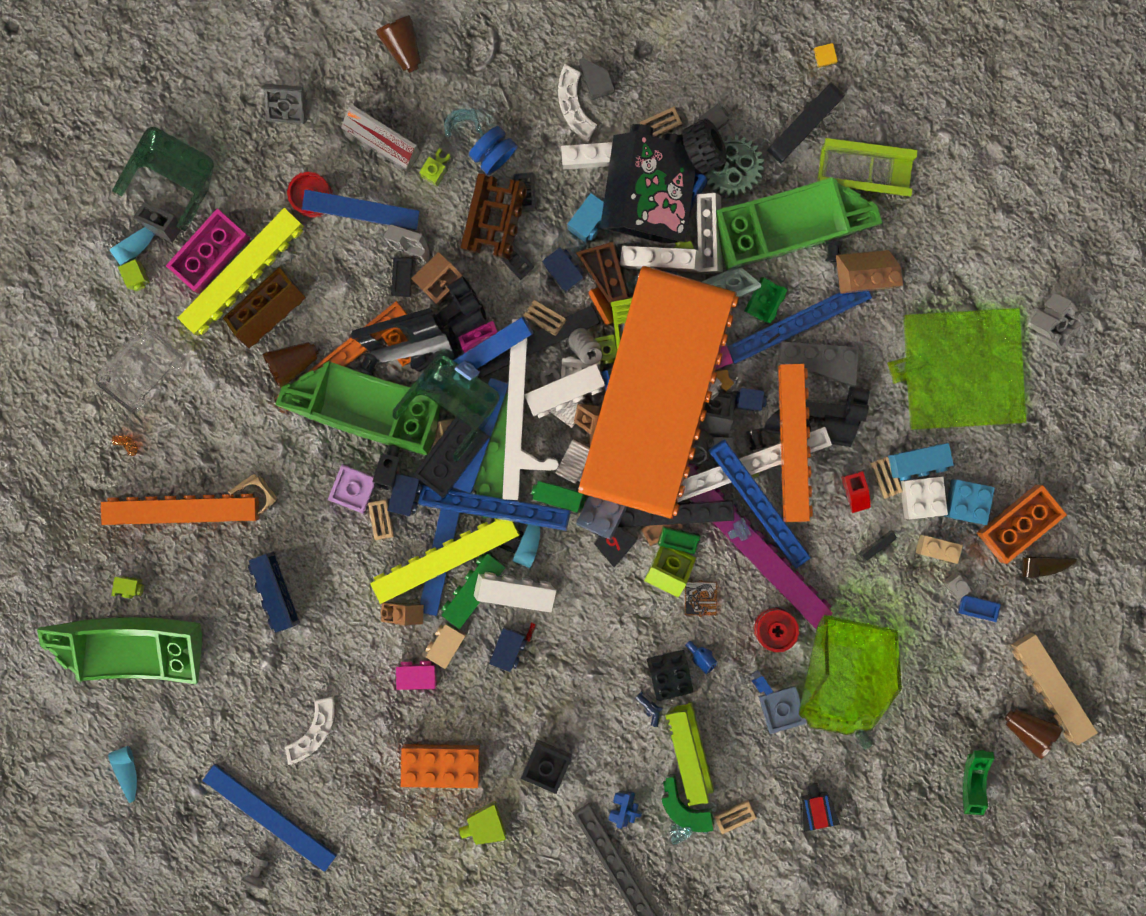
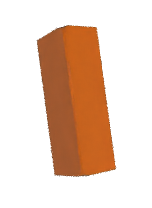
M599 287L591 289L588 295L605 326L614 323L611 304L607 301Z

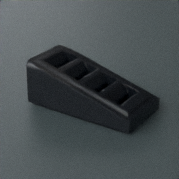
M534 173L514 174L515 181L530 178V182L523 183L531 186V189H527V193H531V196L525 197L523 201L532 200V204H522V212L537 211Z
M513 244V252L516 255L509 261L504 258L499 259L521 280L534 266ZM518 258H520L521 261H520L518 264H516L515 266H513L512 264H513ZM525 263L527 266L521 272H518L517 270Z

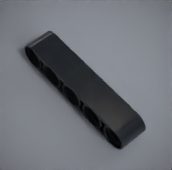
M831 82L767 151L781 164L843 99L845 94Z

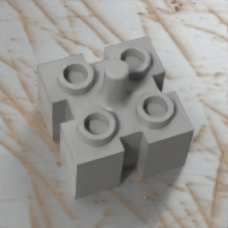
M1054 293L1046 301L1044 310H1036L1030 324L1035 331L1039 332L1038 336L1043 343L1061 352L1070 341L1069 336L1072 333L1076 334L1085 321L1081 314L1076 312L1078 309L1071 300Z

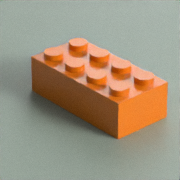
M1034 485L980 529L977 534L1001 563L1008 564L1067 516V514L1043 485Z
M404 744L402 746L401 787H479L480 745Z

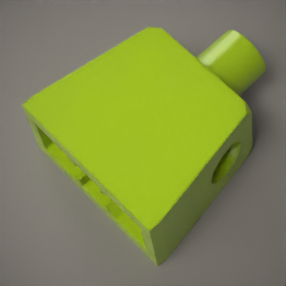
M496 801L469 814L467 817L468 825L459 828L461 838L464 839L472 836L476 845L504 841L507 837Z

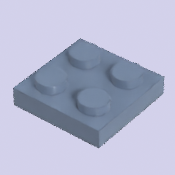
M589 496L576 524L611 540L627 506Z
M796 686L774 691L767 696L766 694L758 696L769 734L807 724Z

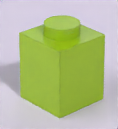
M134 259L118 267L128 289L139 291L145 288V284L150 283L140 261Z

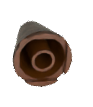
M410 15L397 19L395 22L388 23L376 30L377 36L403 71L408 70L411 73L419 69L418 65L421 64Z
M309 342L268 351L263 353L262 356L265 363H268L269 371L277 385L282 388L317 360L316 355L319 352L314 344L310 345Z
M1015 709L1014 712L1010 710L1004 718L1007 721L1005 725L1039 759H1043L1047 755L1051 745L1057 741L1062 731V728L1058 725Z

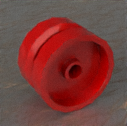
M309 171L299 173L293 177L288 185V201L304 217L317 218L323 216V213L302 210L304 190L333 195L332 188L317 173Z
M777 607L768 608L757 616L754 623V634L758 642L767 650L784 652L792 648L797 642L799 627L795 618L787 611ZM776 626H778L779 630L777 632H773V628L776 629Z

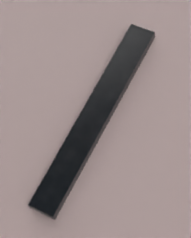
M592 305L565 317L566 322L556 336L543 328L533 332L534 334L527 337L526 357L569 338L571 333L578 328L588 329L599 324L600 322ZM552 324L548 325V326H550L551 328L556 329V327H555L554 325H552ZM510 349L477 369L480 372L478 378L480 379L510 365Z

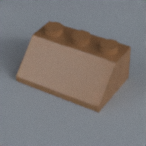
M889 250L836 255L840 294L892 289L903 286L901 266Z

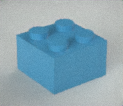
M590 193L568 222V230L585 243L588 240L592 241L598 234L597 228L601 224L604 202Z
M951 479L946 503L948 515H944V517L987 525L995 487Z

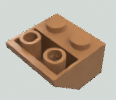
M438 252L411 279L439 306L451 294L446 286L463 275Z

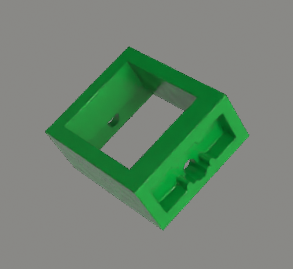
M538 481L537 484H534L531 495H534L533 500L577 513L582 512L587 495L581 494L578 491L543 481Z

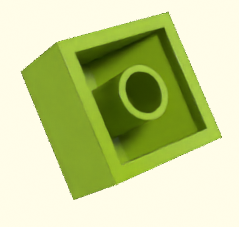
M659 546L644 581L679 597L688 582L696 557L683 551Z

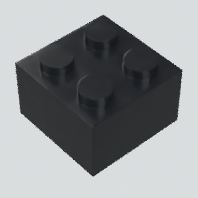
M536 739L522 772L521 779L557 794L572 759V754Z

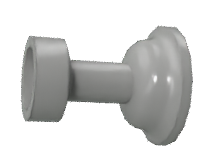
M254 856L252 862L255 864L252 875L242 878L241 882L248 886L262 889V880L259 878L262 867H267L269 860Z

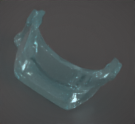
M471 108V110H453L445 120L444 130L446 137H451L453 127L463 120L475 122L476 132L480 134V138L485 135L474 108Z
M677 824L672 826L670 834L673 835L671 838L672 844H679L686 840L693 833L692 828H682Z

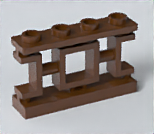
M478 173L460 248L470 253L480 254L482 245L494 247V256L509 260L514 249V237L518 233V220L522 215L523 199L527 195V185L519 180H510L509 189L496 187L497 178ZM490 191L497 193L495 202L488 201ZM505 194L512 195L510 205L503 204ZM491 207L503 209L500 226L487 224ZM481 229L488 230L486 240L479 239ZM496 232L503 233L501 243L494 241Z

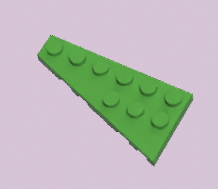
M506 393L474 484L477 495L503 499L508 393ZM482 402L455 410V417L458 413H461L475 424Z

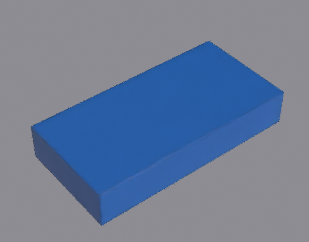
M965 595L961 598L958 613L997 623L1001 604Z

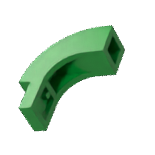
M974 750L973 754H968L963 776L964 814L984 815L988 808L986 785L988 771L994 761V752Z
M675 774L667 775L666 781H663L664 791L668 792V794L663 795L661 799L668 816L677 825L689 831H714L715 825L712 808L696 810L687 807L679 797Z

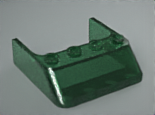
M149 127L143 133L112 192L122 197L134 174L141 167H147L194 193L176 226L186 231L209 190L214 162L206 154L159 128Z
M439 355L433 359L393 409V418L397 420L416 396L425 395L468 424L472 429L454 452L453 460L457 462L486 425L499 402V394L494 388L478 377L473 378L471 381L455 370L459 364L445 355Z

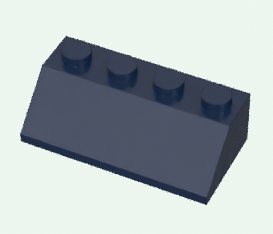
M274 551L248 560L249 572L251 575H254L256 580V591L258 594L261 593L263 599L261 601L262 607L269 615L268 623L270 628L274 629L276 633L299 624L300 620Z

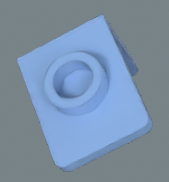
M463 361L456 366L455 370L457 372L453 379L464 388L469 389L480 372L470 363ZM461 375H463L465 378H467V379L470 380V381H468V382L463 381V380L461 379Z

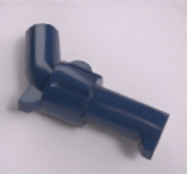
M641 691L635 699L646 708V715L652 716L651 726L658 727L660 711L663 707H658L653 701L647 700Z

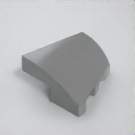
M390 224L383 237L389 246L410 257L413 255L420 257L423 264L426 265L430 261V255L424 236Z

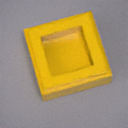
M833 43L813 49L818 68L838 62Z

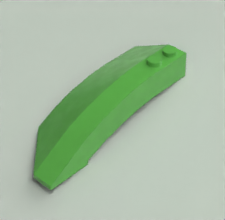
M832 177L772 196L716 210L721 252L727 270L799 251L882 224L878 206L872 201L868 202L860 197L859 193L849 187L842 186Z
M125 617L82 620L39 627L37 629L40 646L45 651L49 650L56 656L55 660L65 669L69 668L76 674L75 678L80 683L87 680L117 678L159 679L197 684L199 680L202 650L200 623L161 618Z

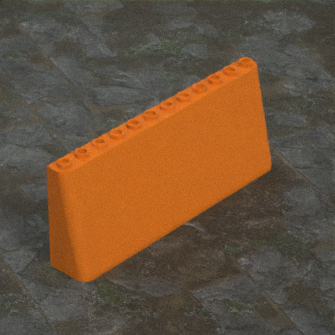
M642 266L583 470L579 493L673 519V516H677L680 508L677 502L679 497L683 496L685 490L683 481L684 478H688L691 467H688L689 460H693L696 448H693L695 440L698 441L701 434L699 425L701 421L704 422L707 410H704L706 402L709 403L712 391H709L711 383L715 384L717 378L715 369L722 361L723 354L720 353L722 345L725 346L727 343L728 335L726 330L727 327H731L733 322L732 309L737 307L739 301L735 291Z

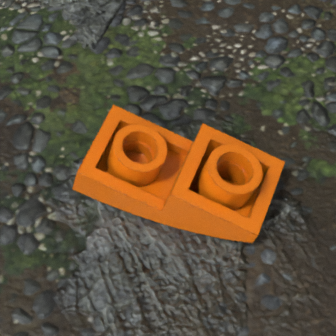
M394 327L380 332L388 346L408 341L400 328ZM411 357L397 360L403 367L411 362Z

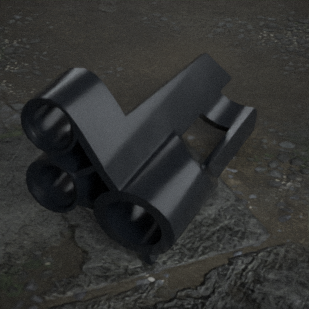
M463 276L446 286L454 299L435 314L443 327L449 324L455 333L454 345L456 348L461 346L459 336L488 323L482 302ZM425 354L411 356V369L421 372L436 362L434 354L426 357Z
M431 308L356 329L351 333L352 339L363 345L381 362L433 352L437 364L444 366L459 357L457 348L454 345L455 335L450 326L444 328ZM396 327L407 331L410 339L406 342L384 347L369 334Z
M850 386L846 405L806 402V407L809 408V417L825 421L824 427H826L831 444L851 447L861 421L865 422L867 419V404L870 390ZM777 410L767 420L765 424L767 433L780 435V410Z

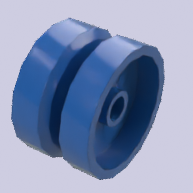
M495 126L483 135L469 152L470 158L475 163L482 162L481 169L487 175H491L504 165L518 148V145L511 138L505 139L506 132L500 126Z

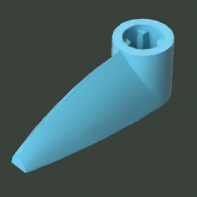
M144 227L112 247L110 252L121 266L134 260L148 246L155 234Z
M527 525L512 560L513 562L531 568L539 545L540 526Z
M125 746L110 752L108 757L117 780L128 802L131 803L135 800L137 775L132 750L129 746Z

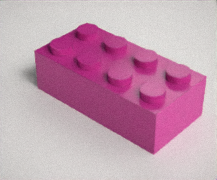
M217 208L167 263L166 267L194 292L201 294L251 237Z

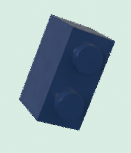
M559 247L546 257L542 264L566 294L584 280L582 276L584 272L578 264L574 266L571 262L572 256L566 249L563 251Z
M737 389L734 409L762 411V408L766 406L767 396H764V391Z
M398 473L387 511L409 517L413 513L416 514L418 508L416 498L417 494H421L423 486L420 483L421 480Z
M504 626L489 664L511 672L512 668L516 669L520 660L517 657L519 650H524L527 642L524 639L525 634Z

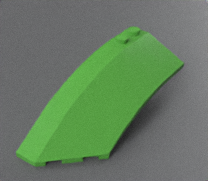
M331 361L324 363L323 367L315 371L312 370L304 374L292 384L288 383L281 388L275 404L281 408L379 443L394 445L423 455H428L431 451L436 435L442 395L382 380Z

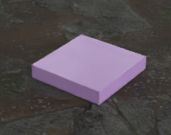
M342 464L328 500L364 514L375 487L372 482L374 476Z

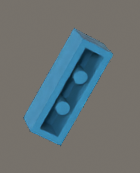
M949 443L888 455L892 477L900 478V481L912 479L911 475L918 474V477L930 475L929 471L936 470V473L948 471L947 467L954 466Z

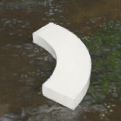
M564 64L558 84L560 109L570 128L580 138L589 142L597 124L585 115L578 101L577 88L582 73Z
M334 696L314 700L315 714L311 727L303 737L285 745L288 765L310 756L327 738L334 721Z

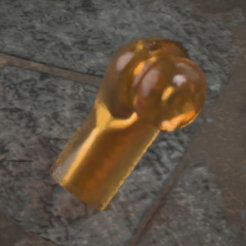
M112 437V444L123 445L129 456H135L138 453V445L132 437Z

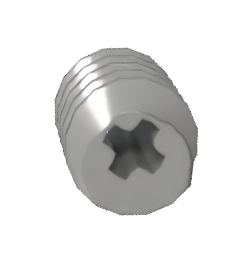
M578 328L571 333L568 343L579 359L586 365L592 366L597 364L602 359L600 344L584 328Z

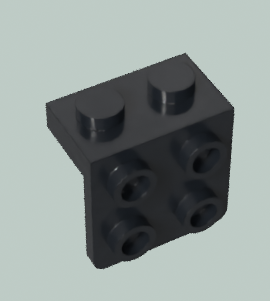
M684 650L647 658L657 701L693 693L691 676Z

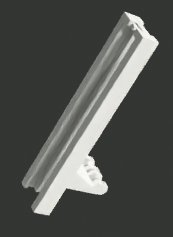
M527 338L510 349L503 499L518 500L520 469L551 471L556 470L559 466L558 460L554 457L539 460L521 449Z

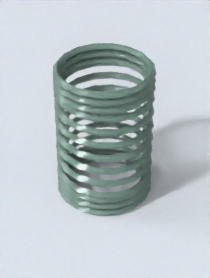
M865 729L855 733L863 749L873 745Z

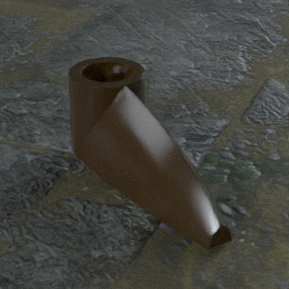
M1025 556L1022 557V576L1039 578L1056 574L1074 565L1077 559Z

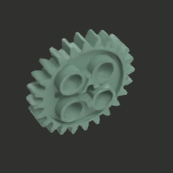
M728 135L727 141L723 139L726 153L734 150L736 154L732 157L727 156V162L722 165L725 167L724 170L717 172L712 169L704 174H706V180H710L707 183L708 187L714 185L713 192L720 190V196L727 192L728 198H730L732 193H735L737 198L739 192L746 195L745 189L752 192V184L758 186L756 179H762V175L759 172H764V167L760 166L764 164V159H759L762 157V152H757V145L752 147V140L746 143V137H743L740 141L738 135L735 136L734 140ZM745 161L752 163L749 167L742 166V163ZM729 164L732 165V166H734V165L736 164L737 169H736L735 167H732V168L730 169ZM737 176L740 179L738 182L733 183L730 181V178Z

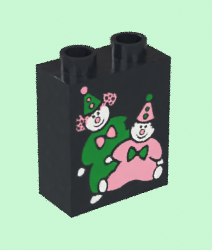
M632 124L630 125V132L613 135L600 228L662 244L685 242L696 167L686 152L683 136L665 133L662 134L661 138L653 136V127Z

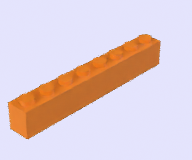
M781 364L778 366L784 522L810 521V517L813 516L812 505H809V497H812V487L808 486V478H811V466H808L807 459L811 456L810 446H807V439L810 438V428L806 427V419H809V408L806 407L805 401L809 397L808 388H805L808 370L804 368V364Z
M222 494V498H215V495H203V499H196V495H185L184 499H177L176 496H165V500H157V496L145 497L146 500H138V497H126V501H119V497L107 498L105 502H101V525L259 520L257 514L259 512V497H253V494H241V498H234V494L231 496L230 494Z

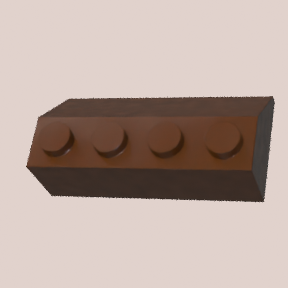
M279 267L227 313L223 319L234 336L250 349L267 332H270L277 323L286 318L295 307L299 306L306 297Z

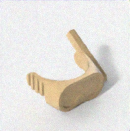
M252 474L229 490L228 493L231 496L248 485L261 487L266 494L267 500L265 507L257 513L259 516L277 500V497L263 478Z

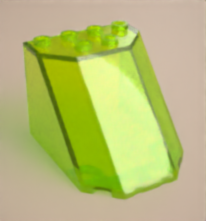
M824 615L817 625L799 715L802 719L805 718L809 727L813 729H821L844 735L854 734V731L857 729L864 731L872 730L902 690L898 630Z

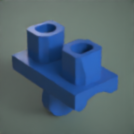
M631 791L628 793H615L613 803L622 806L620 811L611 810L609 820L617 824V828L627 827L628 821L634 823L636 817H642V812L638 811L639 804L633 803L636 793Z

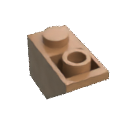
M384 602L381 608V622L400 625L423 624L424 605Z

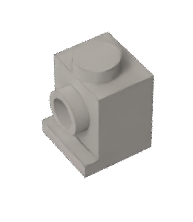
M959 571L942 582L953 598L958 600L971 592L969 588L970 582Z

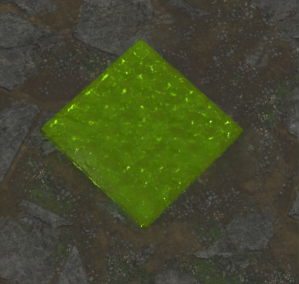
M1020 308L903 315L910 430L1027 423Z

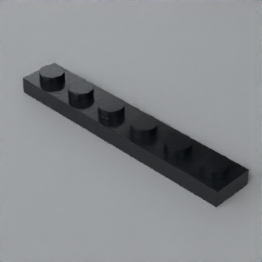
M733 500L677 503L680 505L677 516H673V519L627 507L619 527L734 521Z

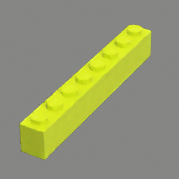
M283 208L184 310L178 319L193 334L199 336L206 333L210 328L208 325L213 320L217 321L223 315L222 311L235 303V298L249 288V283L253 279L256 280L262 275V270L266 266L274 263L276 260L275 256L279 252H284L289 247V242L302 234L304 226L286 208Z
M494 518L495 522L491 524L485 522L477 526L478 530L473 533L468 530L460 534L461 539L455 542L452 538L442 543L443 548L437 550L434 547L425 552L426 556L422 558L416 556L408 560L409 564L404 567L400 564L391 568L392 573L386 576L383 572L373 577L375 581L370 584L379 603L382 604L520 536L515 523Z

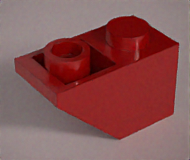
M857 471L841 476L851 512L855 513L871 508L869 488L864 472Z

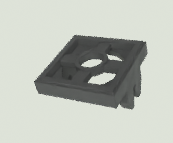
M264 84L267 121L305 124L307 92L303 91V87ZM280 92V99L274 101L273 94ZM287 93L294 95L299 103L291 102L287 98ZM285 101L290 107L283 109L279 106V102ZM273 107L277 108L282 114L275 111ZM291 109H299L297 113L288 115Z

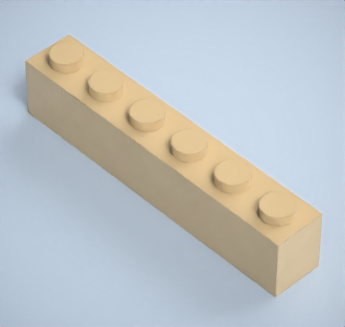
M1029 633L1012 643L1013 655L1018 661L1021 660L1024 665L1022 667L1023 671L1028 677L1031 676L1034 681L1032 683L1033 687L1045 698L1043 703L1055 714L1053 716L1055 722L1059 726L1062 725L1065 730L1063 732L1065 738L1069 742L1072 741L1079 745L1097 734L1094 726L1036 634Z

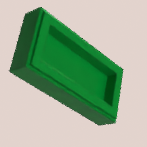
M663 526L658 545L695 554L700 535Z

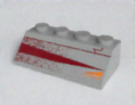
M349 105L341 127L345 132L344 136L352 141L358 140L361 142L360 146L369 152L371 149L377 152L376 156L383 161L390 160L394 163L392 166L397 170L409 172L420 155L417 145L354 105Z

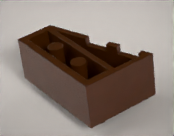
M614 242L576 252L610 304L614 301L630 299L623 268L620 265L619 253Z

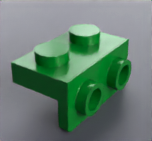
M761 277L759 280L761 287L753 292L744 312L762 322L771 323L777 316V310L786 297L787 288L778 286L765 277Z

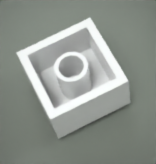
M942 476L900 481L903 491L901 495L904 519L910 520L948 515L944 479Z

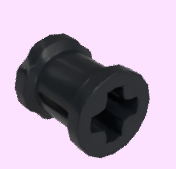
M842 241L826 242L827 258L825 262L834 263L836 262V255H841Z
M364 352L365 357L361 365L357 367V370L373 376L372 371L380 360Z
M762 428L746 432V435L749 436L750 450L767 447L763 441Z

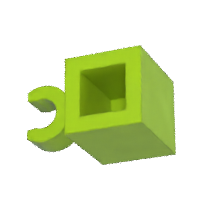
M440 148L436 151V159L428 157L419 172L422 178L437 187L447 172L446 166L443 164L449 162L451 158L449 153L445 158H440L442 153Z

